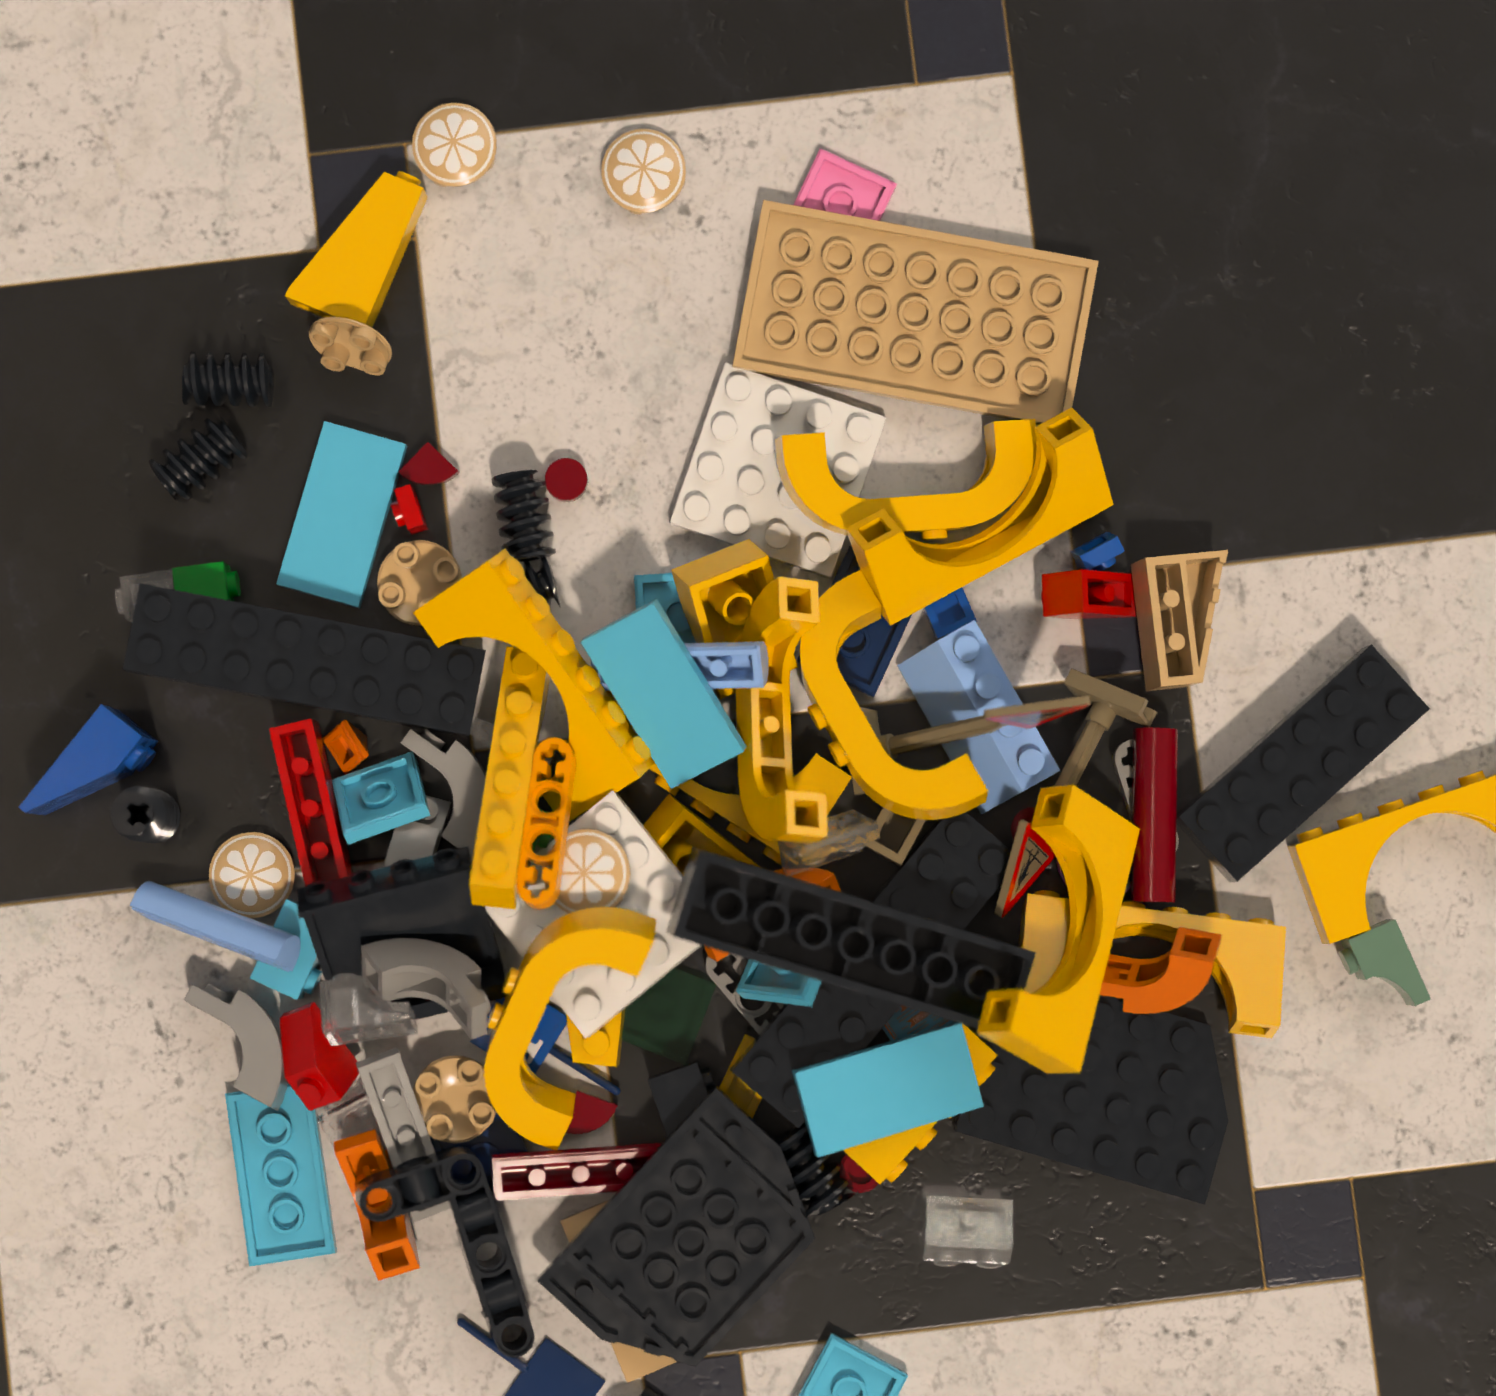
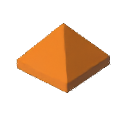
M347 720L342 721L323 738L325 745L345 775L369 756L367 736Z

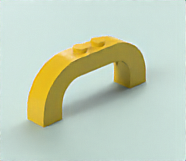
M1036 420L993 421L985 425L986 459L984 469L976 483L961 493L877 499L853 496L835 482L829 471L826 457L825 432L781 435L775 439L777 467L784 488L797 508L805 516L825 529L848 535L846 528L884 508L901 528L904 535L921 533L922 540L948 538L947 531L967 528L992 519L1018 498L1031 476L1036 459Z
M860 569L835 583L819 598V624L801 636V674L806 693L812 705L807 707L808 712L817 729L826 728L833 742L829 743L828 747L838 766L847 765L860 788L883 808L904 817L921 820H939L963 814L985 803L988 795V789L967 753L933 770H912L899 765L883 749L839 671L837 656L844 642L853 633L881 619L882 605Z
M777 577L764 587L753 603L740 642L764 641L768 651L769 670L767 683L764 688H736L737 731L747 746L745 751L738 755V780L741 802L751 828L758 836L767 840L816 843L828 837L826 794L797 791L792 766L790 669L794 651L801 636L819 624L818 581Z
M593 907L571 912L550 923L535 937L528 947L519 969L510 968L502 992L506 993L507 996L503 1005L497 1002L494 1004L487 1022V1027L492 1029L484 1065V1079L487 1094L494 1109L502 1120L519 1135L541 1146L558 1150L573 1118L576 1094L541 1080L532 1072L525 1059L526 1050L555 986L568 972L587 965L608 966L638 977L654 943L656 919L638 912L616 907Z

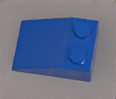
M101 704L18 808L25 813L45 816L131 776L135 770L142 772L154 759L156 752L153 748L159 741L120 710Z

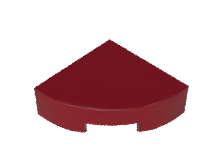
M427 442L398 473L412 483L435 485L452 480L459 474V471Z
M577 1090L573 1118L566 1133L585 1134L600 1128L612 1117L618 1104Z

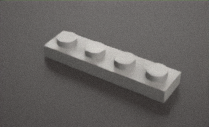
M397 1047L357 1062L358 1072L392 1166L395 1167L407 1160L435 1153ZM446 1201L409 1213L414 1223L451 1207L449 1202Z

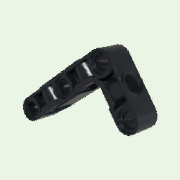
M463 1146L450 1147L427 1156L407 1160L395 1167L363 1178L355 1191L356 1202L364 1216L372 1221H386L412 1211L423 1210L446 1201L449 1202L457 1225V1230L455 1231L470 1279L476 1288L483 1309L481 1314L486 1320L491 1338L499 1351L505 1356L516 1358L528 1353L533 1346L534 1331L525 1305V1295L494 1195L488 1185L483 1166L476 1155L470 1149ZM462 1159L471 1161V1171L466 1177L461 1179L451 1177V1167L455 1162ZM377 1188L388 1191L387 1201L382 1206L373 1208L366 1205V1198L370 1191ZM486 1242L496 1243L497 1250L491 1259L485 1261L476 1259V1252L480 1245ZM513 1324L522 1326L521 1335L513 1342L502 1341L501 1336L506 1327Z

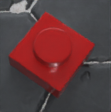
M411 484L394 489L398 501L392 502L391 507L398 526L406 525L412 535L428 530L416 492Z

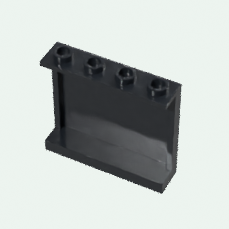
M468 846L459 849H443L435 855L415 860L403 859L391 866L371 871L359 870L347 877L327 882L316 881L306 887L297 889V914L299 919L304 918L335 1008L336 1028L341 1039L449 1012L437 1002L418 997L400 998L382 1004L362 978L361 946L372 942L412 938L447 945L468 956L481 968V989L487 995L489 1002L507 996L506 993L502 992L507 977L489 914L485 906L472 905L469 882L473 861Z

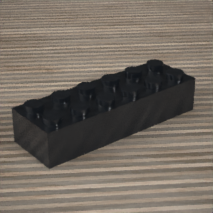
M1372 644L1360 649L1177 813V825L1228 882H1238L1430 708Z

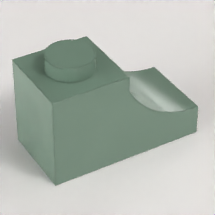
M1396 919L1383 920L1370 926L1371 930L1340 940L1344 948L1339 951L1340 959L1349 975L1355 973L1357 979L1367 980L1371 977L1382 979L1398 991L1406 1005L1417 1006L1431 1000Z

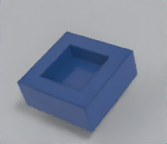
M1107 531L1070 552L1078 567L1085 570L1102 571L1115 564V556L1125 552L1118 536Z
M962 587L923 608L937 640L973 620L977 622Z

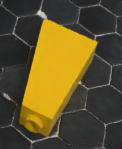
M398 171L396 176L384 172L289 286L285 297L290 304L323 318L343 317L356 320L373 328L428 199L424 188L420 186L421 181L401 171Z

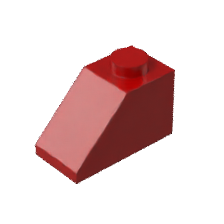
M1085 569L1042 574L1041 600L1043 604V617L1063 619L1137 617L1132 574Z
M315 1002L283 1013L279 1020L285 1079L309 1111L340 1101L359 1075L356 1066L358 1061Z

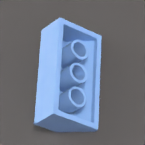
M975 620L937 640L897 665L931 727L984 715L983 710L1023 705ZM1008 725L993 733L941 744L950 761L967 753L988 789L987 801L977 806L980 814L991 810L1060 771L1036 727L1025 729Z

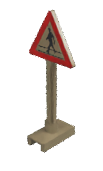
M1071 668L1064 681L1065 686L1075 697L1089 696L1092 706L1085 718L1087 723L1055 786L1077 785L1104 731L1109 730L1116 715L1150 728L1157 714L1155 710L1146 707L1147 699ZM1023 819L1018 824L994 912L995 915L1001 918L1005 917L1056 857L1046 841L1031 829V823Z
M1089 696L987 709L983 710L984 715L897 736H893L891 733L880 735L877 711L860 708L885 752L891 759H896L898 754L993 733L1008 725L1025 729L1034 728L1091 704ZM852 776L854 795L866 794Z

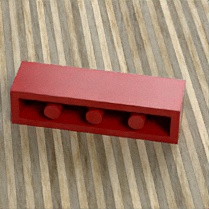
M311 718L269 728L305 887L316 881L327 882L351 875L353 869L346 839L342 831L319 722Z

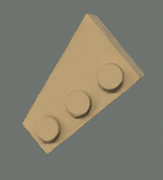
M1228 550L1147 557L1131 564L1146 691L1183 688L1203 683L1213 632L1211 624L1215 604L1219 601L1221 589L1218 588Z

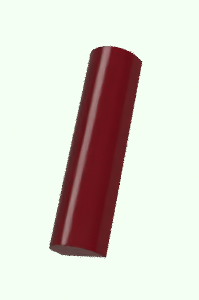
M1175 728L1133 729L1132 824L1140 828L1131 864V901L1175 902L1178 729Z
M662 1143L491 1154L493 1195L495 1201L617 1192Z

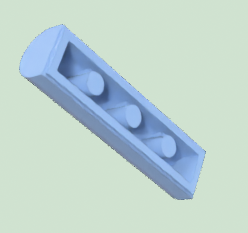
M764 641L684 643L711 689L764 688L767 683L769 661L767 646ZM590 659L591 667L599 675L601 685L606 691H610L607 684L600 675L599 671Z
M152 881L144 882L137 889L129 905L132 907V910L149 920L286 972L293 971L300 954L301 942L299 937Z

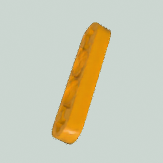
M556 737L547 738L540 742L533 755L517 877V892L528 906L538 910L552 906L560 893L576 770V756L567 742ZM554 750H559L562 757L565 758V761L557 762L555 770L557 779L559 781L564 780L562 784L550 780L552 770L548 762L545 761V757L553 756ZM547 791L558 792L561 795L560 806L553 812L545 813L540 811L538 808L540 796ZM545 833L553 835L556 844L551 853L540 856L533 852L532 845L537 836ZM530 863L540 866L553 865L551 870L543 867L542 880L549 886V889L542 890L539 898H535V895L528 889L529 885L537 883L539 872L535 866L530 867Z

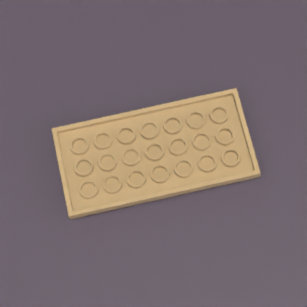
M763 200L732 368L1010 420L1035 419L1036 424L1040 425L1073 406L1098 261Z

